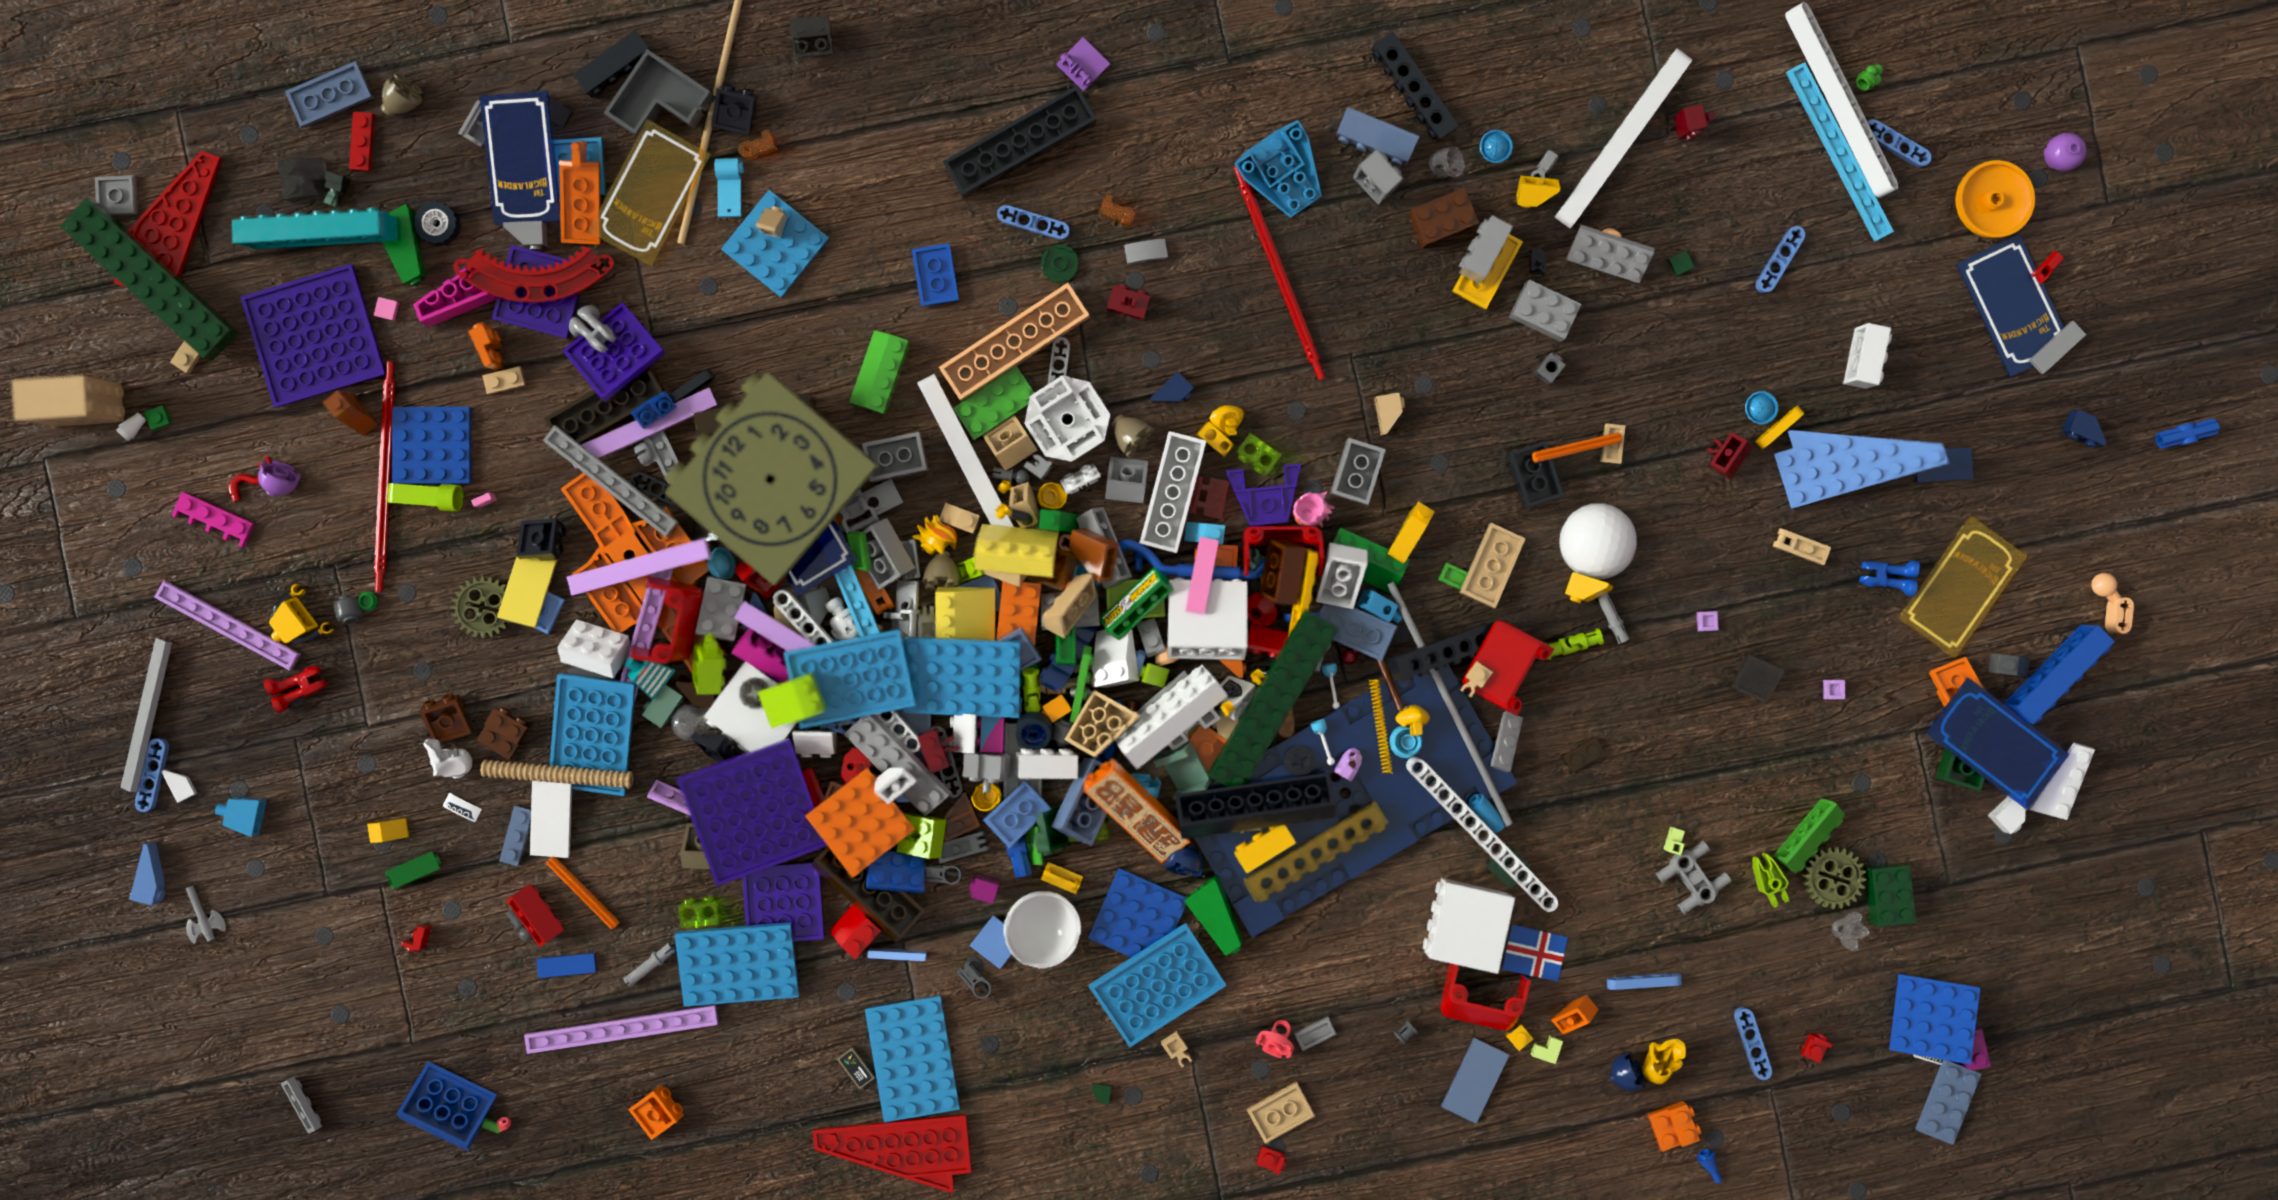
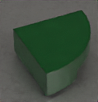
M1092 1082V1090L1096 1099L1102 1104L1109 1106L1111 1085Z

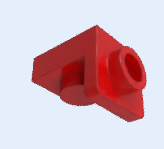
M422 924L417 926L412 935L414 940L407 939L402 941L401 946L407 947L406 950L411 952H418L426 948L432 925Z
M1810 1033L1800 1054L1820 1063L1827 1047L1832 1048L1833 1044L1829 1043V1038L1817 1033L1815 1036Z
M1262 1145L1256 1161V1165L1270 1169L1277 1175L1280 1174L1281 1170L1284 1171L1287 1163L1284 1152Z

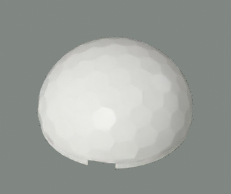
M1592 503L1580 507L1568 517L1560 533V550L1567 565L1576 573L1594 579H1607L1619 574L1631 563L1637 546V535L1633 523L1620 509L1605 503Z
M1037 891L1020 898L1011 907L1004 922V937L1011 954L1021 963L1037 968L1052 967L1066 960L1077 947L1076 945L1081 934V923L1075 907L1065 897L1050 891Z

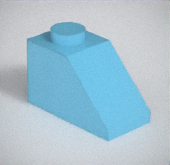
M1186 522L1184 541L1199 543V538L1204 537L1219 540L1218 545H1223L1225 525Z

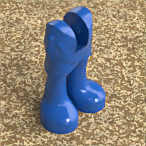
M1875 561L1862 562L1861 569L1877 571L1876 577L1860 576L1859 582L1864 586L1893 587L1902 590L1907 596H1915L1917 592L1916 580L1888 578L1887 574L1916 578L1920 570L1919 561H1909L1903 566L1888 565L1889 563Z

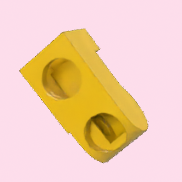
M1206 422L1196 434V436L1201 440H1205L1206 444L1223 457L1234 446L1210 422Z

